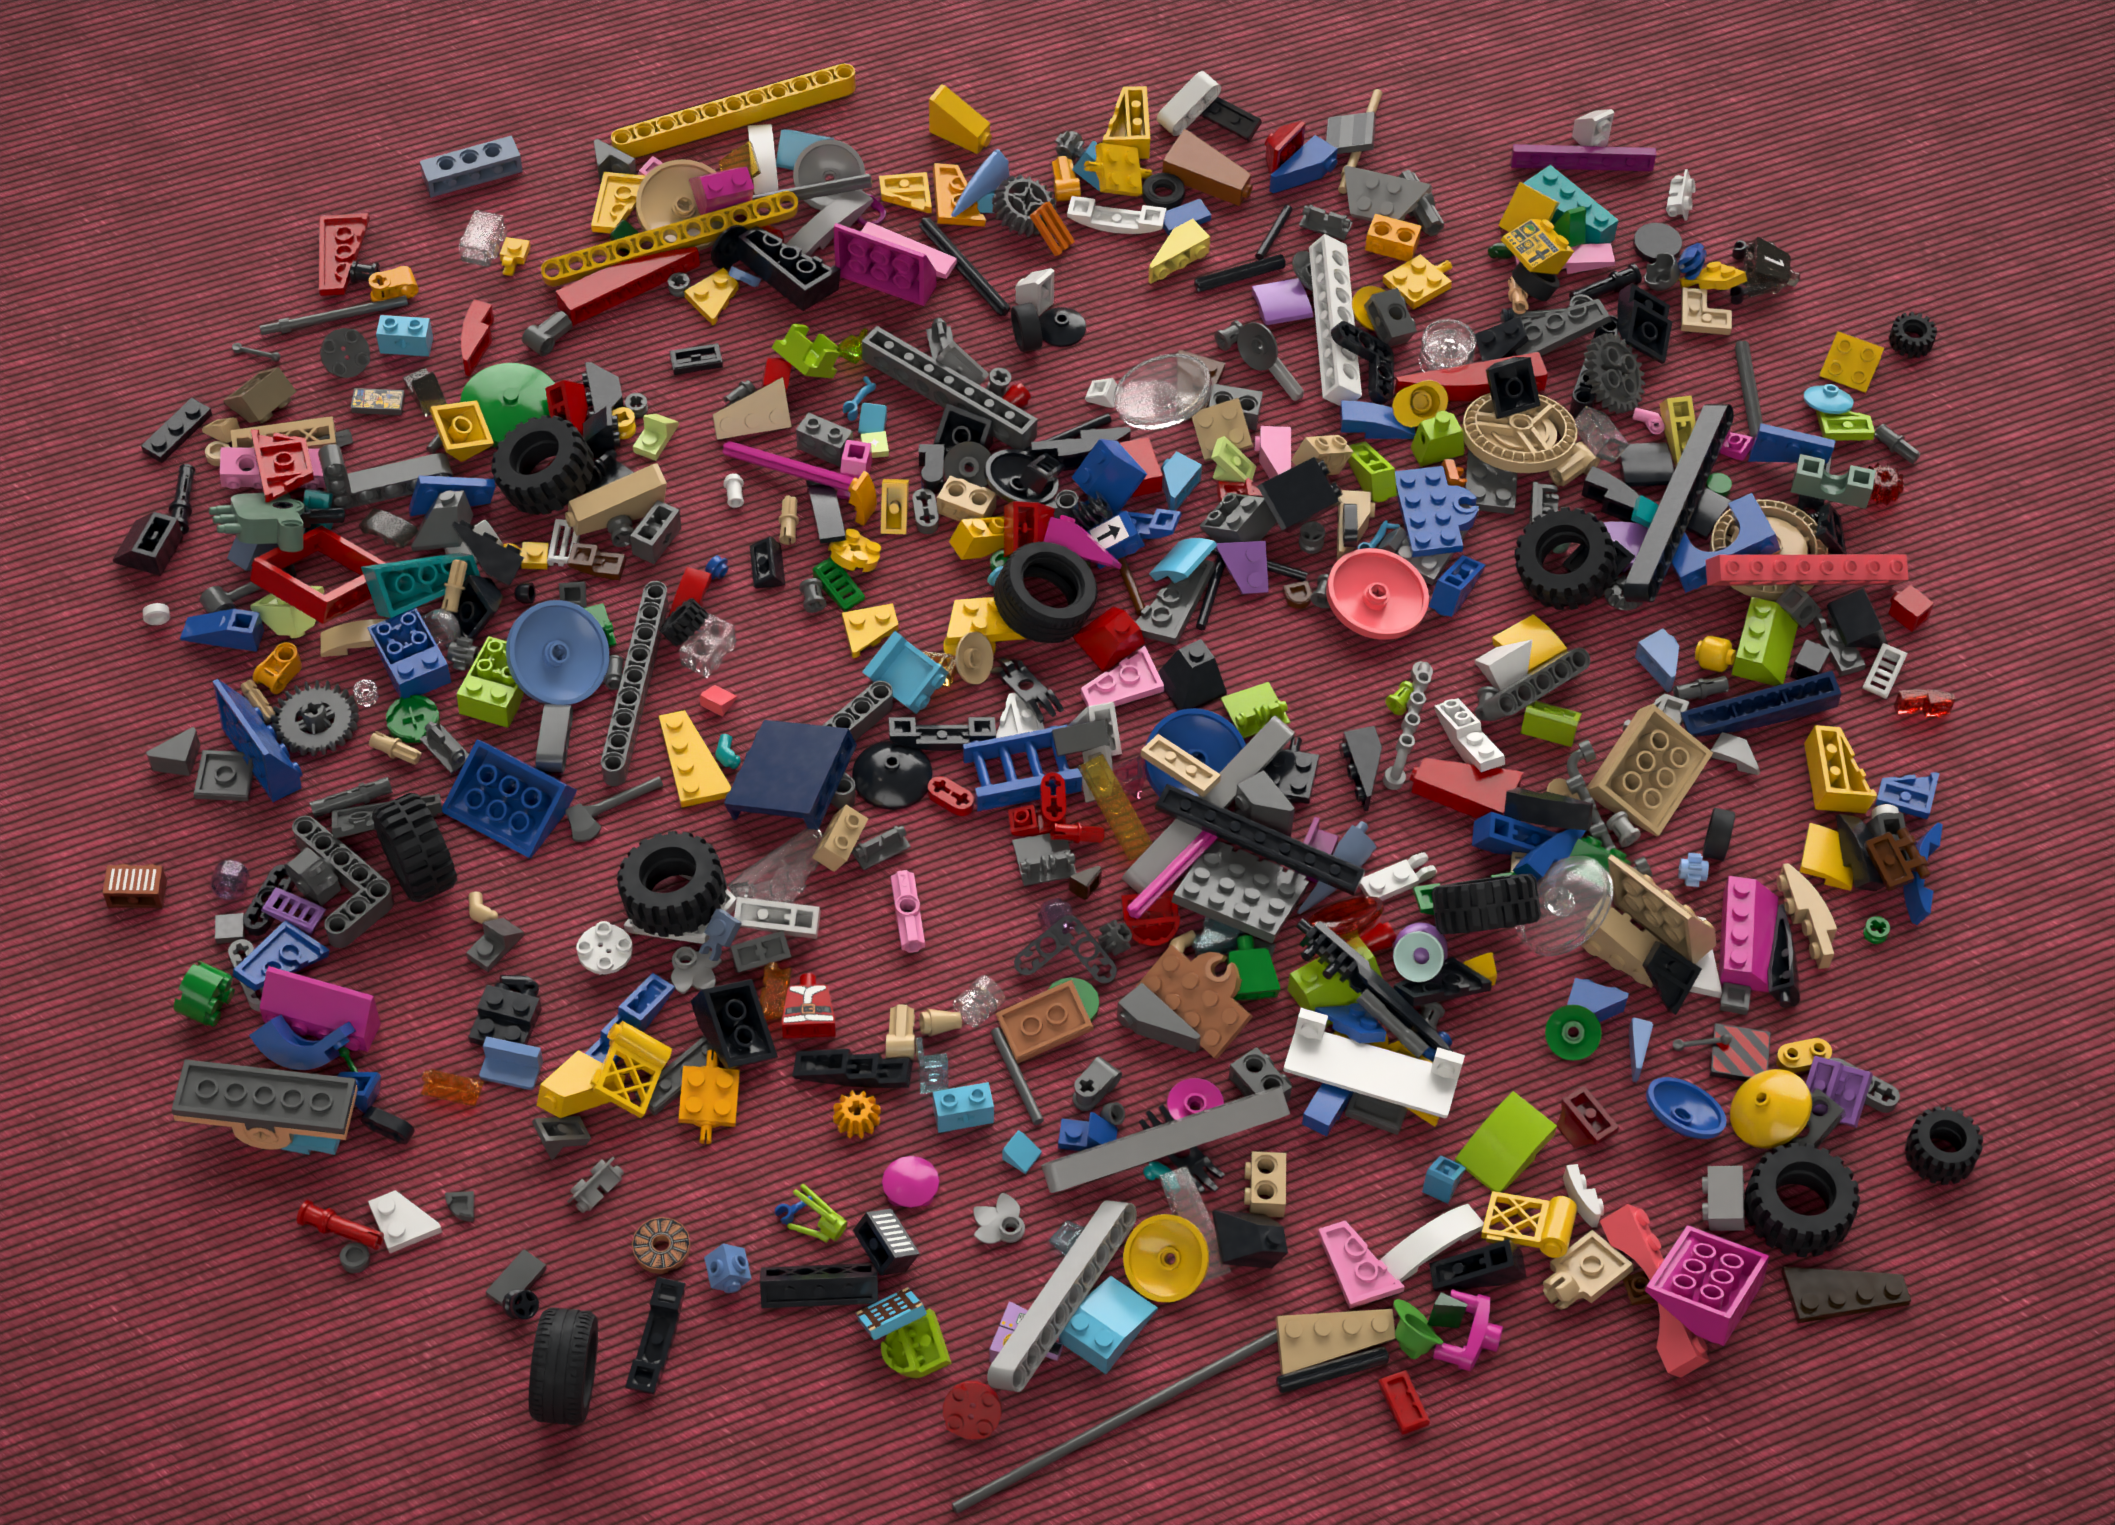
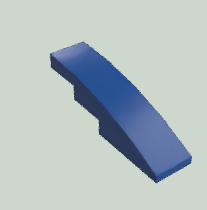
M652 973L618 1007V1014L601 1030L600 1039L585 1054L603 1063L610 1048V1039L607 1038L611 1027L615 1023L619 1025L624 1021L644 1032L675 990V986ZM617 1055L613 1058L615 1065L621 1060V1057Z

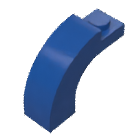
M279 1015L249 1036L258 1049L276 1064L289 1069L309 1070L323 1066L339 1057L341 1054L338 1052V1049L350 1042L348 1036L356 1030L348 1022L322 1040L310 1041L295 1034L283 1016Z

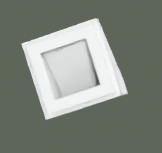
M1113 378L1094 380L1089 387L1085 400L1086 402L1114 408L1121 389Z

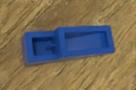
M1341 400L1339 413L1341 433H1365V439H1414L1415 427H1407L1399 423L1393 414V408L1369 402Z
M1568 829L1542 842L1520 860L1513 869V872L1517 875L1532 874L1536 881L1543 878L1546 872L1550 873L1565 864L1578 838H1581L1586 830Z
M1322 1083L1303 1114L1302 1125L1328 1136L1336 1120L1340 1119L1347 1107L1353 1091Z

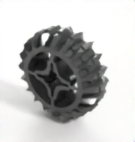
M1021 174L1017 178L1011 176L1008 180L1004 179L999 187L996 188L992 198V212L997 213L996 220H1002V227L1008 226L1009 233L1013 230L1017 231L1018 236L1022 233H1025L1027 237L1032 235V233L1036 236L1040 234L1030 215L1045 202L1050 201L1054 209L1056 210L1057 208L1055 207L1056 200L1052 198L1053 192L1046 191L1047 185L1041 186L1039 179L1033 181L1030 176L1024 179ZM1039 215L1042 221L1044 222L1045 226H1047L1042 216Z

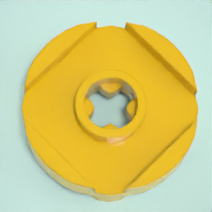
M847 529L845 531V541L830 542L828 551L831 550L832 552L830 557L839 566L854 571L856 567L863 568L862 572H869L876 568L880 558L881 546L861 536L857 530Z

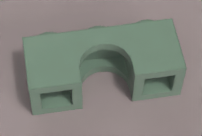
M1800 454L1793 476L1792 493L1866 509L1873 490L1876 470L1850 465L1849 471L1846 474L1832 475L1824 469L1825 459Z

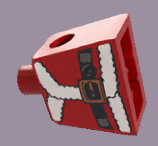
M802 974L800 976V985H791L787 989L782 1016L783 1039L836 1037L835 1016L828 986L825 984L816 985V976L814 974Z

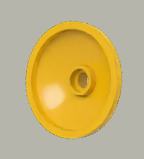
M1772 1069L1754 1075L1738 1089L1731 1103L1730 1121L1735 1133L1745 1143L1757 1148H1774L1791 1141L1803 1130L1809 1120L1812 1111L1810 1090L1799 1076L1790 1071Z
M1170 1214L1155 1215L1138 1224L1129 1235L1123 1253L1124 1269L1131 1285L1144 1297L1157 1302L1179 1301L1195 1292L1203 1282L1209 1266L1208 1246L1200 1230L1187 1219ZM1171 1253L1175 1256L1173 1264H1169L1167 1261V1257Z

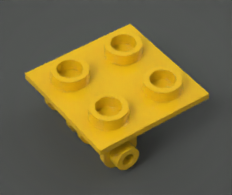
M1837 331L1819 376L1866 393L1876 367L1880 363L1884 348Z

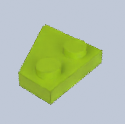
M1816 410L1823 438L1835 441L1874 439L1875 431L1871 416L1851 411L1842 414H1829Z

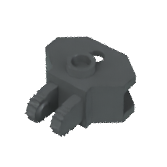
M306 847L292 861L285 863L284 867L298 890L309 901L322 907L342 889L338 883V877L334 873L335 868L332 863L325 858L319 857Z

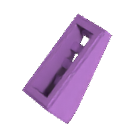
M276 887L261 911L282 923L287 920L311 937L323 918L326 909ZM280 898L283 900V902L281 903L279 908L276 909L273 906L276 903L277 899ZM288 903L293 905L288 913L283 912ZM297 909H300L302 912L299 917L293 916ZM307 914L312 916L308 922L304 921Z

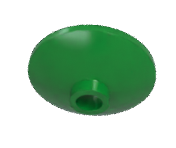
M1580 1005L1560 1007L1549 1017L1545 1028V1037L1550 1049L1557 1056L1572 1061L1590 1056L1597 1049L1602 1034L1601 1025L1596 1015L1588 1008ZM1570 1027L1578 1028L1579 1035L1577 1037H1571L1568 1034Z

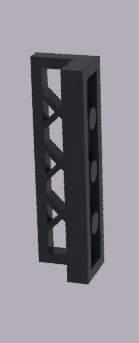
M873 1263L761 1267V1308L874 1304L878 1302L877 1269Z

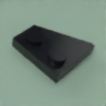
M1521 316L1474 334L1483 362L1511 357L1515 350L1521 348L1529 341Z
M1830 503L1820 507L1816 536L1828 548V553L1847 554L1841 516Z
M1655 941L1642 964L1666 1009L1676 1015L1702 968Z

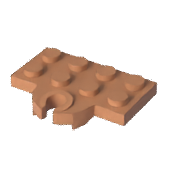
M1170 945L1138 985L1143 983L1201 1036L1200 1046L1211 1056L1218 1059L1253 1017L1234 1000V997L1240 990L1242 981L1235 963L1231 962L1227 965L1225 974L1217 977L1215 975V967L1219 963L1225 962L1227 956L1220 953L1207 952L1198 955L1191 961L1175 946Z

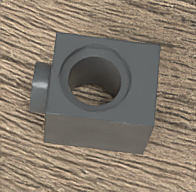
M1795 583L1775 601L1803 629L1822 611L1810 595Z

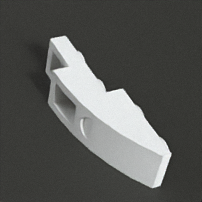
M1459 698L1450 699L1434 706L1448 738L1466 764L1475 765L1480 772L1505 765L1504 754L1482 732L1481 722Z

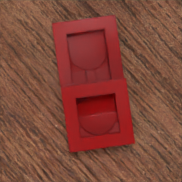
M690 567L686 568L676 591L669 617L672 612L676 611L679 605L682 606L683 602L688 601L690 598H693L701 607L703 606L702 599L712 580L711 573Z

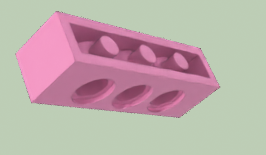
M221 447V487H228L230 489H238L240 487L263 489L254 448ZM308 449L314 480L298 488L312 490L325 488L318 456L320 449ZM245 468H251V469H252V470H250V471H243V469H245Z

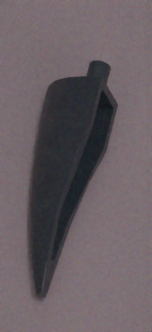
M1784 904L1778 905L1768 968L1769 993L1780 1002V1006L1787 1008L1798 1005L1800 991L1794 941Z

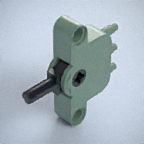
M264 493L237 494L231 497V505L209 507V514L217 515L213 516V523L221 524L217 525L218 533L236 534L240 542L248 544L277 543L281 550L287 552H297L303 549L304 528H311V524L343 523L345 520L343 508L309 509L301 501L291 499L289 493L270 502H265Z

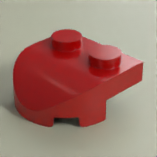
M1176 890L1165 891L1138 919L1132 918L1129 915L1127 907L1139 894L1121 895L1123 923L1129 927L1132 934L1131 939L1134 942L1144 946H1160L1173 938L1180 924L1178 906L1172 903L1173 894Z

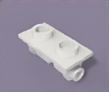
M1685 169L1683 177L1677 175L1671 180L1670 197H1668L1666 207L1669 216L1675 217L1683 214L1685 221L1688 219L1689 210H1692L1691 196L1692 193H1695V181L1693 178H1690L1688 169Z

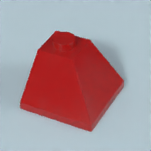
M1299 121L1281 126L1274 134L1271 133L1265 141V158L1270 179L1271 174L1303 146L1305 122Z
M1114 606L1072 637L1102 673L1145 644L1141 628L1126 611Z

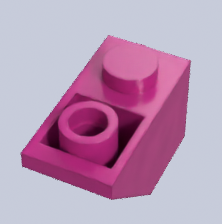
M846 440L841 459L840 474L858 479L863 471L870 472L872 446L871 443ZM838 489L837 498L849 500L850 492Z

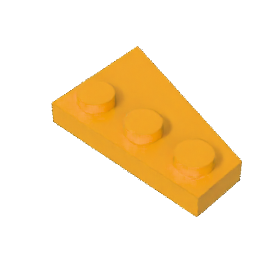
M934 163L933 178L937 224L985 227L986 219L983 214H980L977 208V201L956 217L951 216L967 182L958 165Z

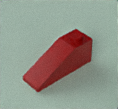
M562 380L546 387L551 418L558 416L570 421L580 434L583 435V423L586 420L588 410L584 384Z

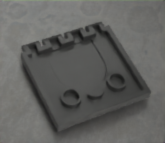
M1216 840L1196 860L1174 892L1172 903L1273 944L1306 892L1309 883L1306 881L1307 876L1290 869L1287 872H1283V866L1266 859L1258 862V856L1241 849L1236 853L1234 852L1235 847Z

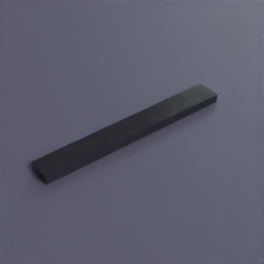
M1166 784L1155 805V810L1353 896L1365 874V869L1169 784Z

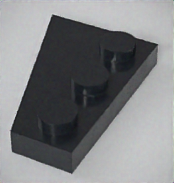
M1450 957L1444 961L1440 972L1432 979L1425 982H1413L1405 979L1394 984V989L1414 1007L1491 991L1492 981L1454 957Z

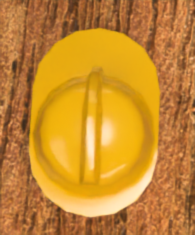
M1431 380L1406 387L1399 391L1393 400V414L1396 420L1403 426H1419L1420 422L1434 418L1437 412L1446 410L1448 404L1447 392L1441 384Z

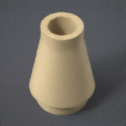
M933 1009L920 1012L919 1024L921 1033L928 1034L930 1037L950 1030L961 1029V1013Z

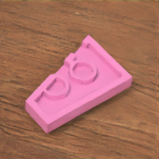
M1145 646L1140 648L1138 653L1130 659L1125 658L1119 662V666L1112 671L1104 672L1081 688V696L1086 706L1114 702V706H1119L1164 692V684Z
M1346 1221L1318 1229V1236L1349 1309L1404 1292L1405 1286L1388 1272V1267L1370 1252L1368 1245Z

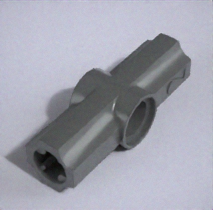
M1410 170L1403 171L1398 176L1420 182L1416 174ZM1430 192L1429 194L1426 193L1417 202L1418 206L1408 215L1411 217L1415 216L1425 234L1434 236L1444 228V222L1435 208V200L1432 192Z

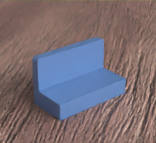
M486 1036L483 1044L485 1059L479 1073L480 1079L533 1090L543 1064L541 1048Z

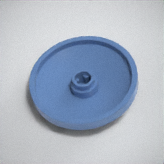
M550 600L530 607L516 619L508 634L506 659L514 681L529 697L543 704L572 705L588 698L603 682L609 665V646L601 625L587 610L568 601Z

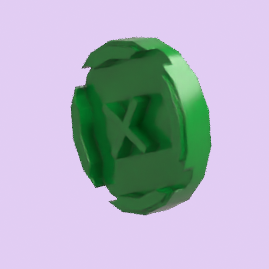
M410 695V698L405 699L402 697L397 699L386 713L387 728L394 738H400L402 742L409 744L420 743V738L426 735L425 726L429 722L440 724L439 711L435 703L425 696Z

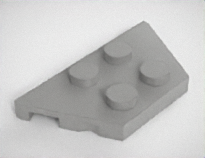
M1346 165L1344 168L1350 214L1358 219L1372 221L1374 215L1379 214L1403 221L1405 216L1418 206L1417 202L1433 189L1431 184Z

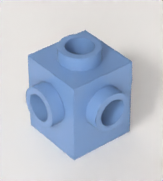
M722 1244L704 1257L710 1286L713 1289L734 1293L752 1279L745 1248Z

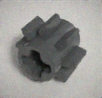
M1066 131L1055 140V143L1058 144L1055 148L1058 156H1066L1074 161L1076 157L1080 158L1085 151L1082 148L1084 144L1083 139L1077 132Z
M461 637L457 639V642L450 643L447 659L454 662V669L465 671L469 669L470 665H473L479 654V648L472 646L473 639Z
M1113 920L1099 928L1102 934L1098 938V943L1105 952H1112L1114 956H1117L1131 948L1128 942L1131 940L1132 934L1126 924L1117 923L1116 920Z

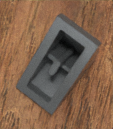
M191 727L147 751L146 755L152 770L190 776L200 748L196 729Z

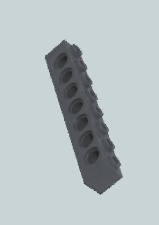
M876 326L862 340V360L943 408L948 403L993 420V437L1008 446L1023 451L1037 438V418L882 328Z

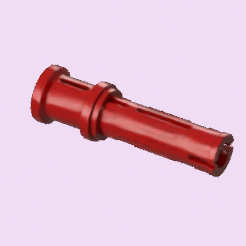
M309 1200L304 1201L299 1208L297 1214V1224L304 1226L307 1224L318 1228L320 1233L328 1234L331 1232L375 1250H378L379 1245L381 1246L383 1243V1232L338 1216L333 1209H322L314 1206V1203Z

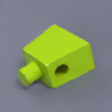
M1439 411L1434 418L1419 423L1411 444V450L1420 467L1464 455L1463 431L1454 414L1447 411Z

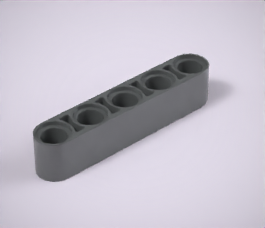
M1578 647L1559 654L1494 694L1484 702L1483 711L1485 716L1492 721H1496L1513 715L1583 672L1590 665L1588 652Z

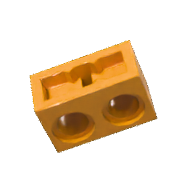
M1375 214L1367 233L1365 250L1408 262L1413 259L1419 244L1421 226Z

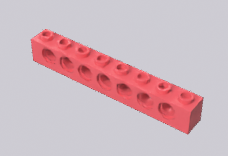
M1907 554L1717 555L1706 560L1707 586L1792 585L1793 583L1796 585H1895L1909 580Z

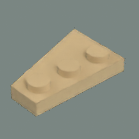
M783 377L712 414L716 439L791 427Z

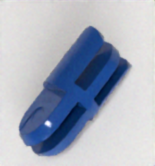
M1696 243L1686 248L1678 261L1680 272L1686 273L1685 278L1688 280L1697 278L1704 265L1707 252L1703 250L1704 246L1701 243Z

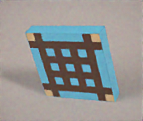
M908 1287L856 1312L859 1322L873 1340H877L927 1314L923 1304Z

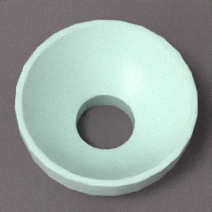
M1421 931L1411 932L1403 936L1396 944L1393 955L1394 964L1404 978L1413 982H1425L1440 972L1444 963V950L1441 943L1433 935ZM1422 947L1429 952V960L1425 964H1419L1415 961L1414 951L1417 948Z

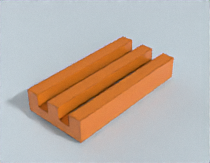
M1050 201L1045 202L1030 215L1031 220L1054 256L1060 255L1063 250H1066L1069 245L1075 242ZM1039 215L1042 216L1047 226H1045L1044 222L1042 221ZM1051 234L1054 235L1060 246H1058Z

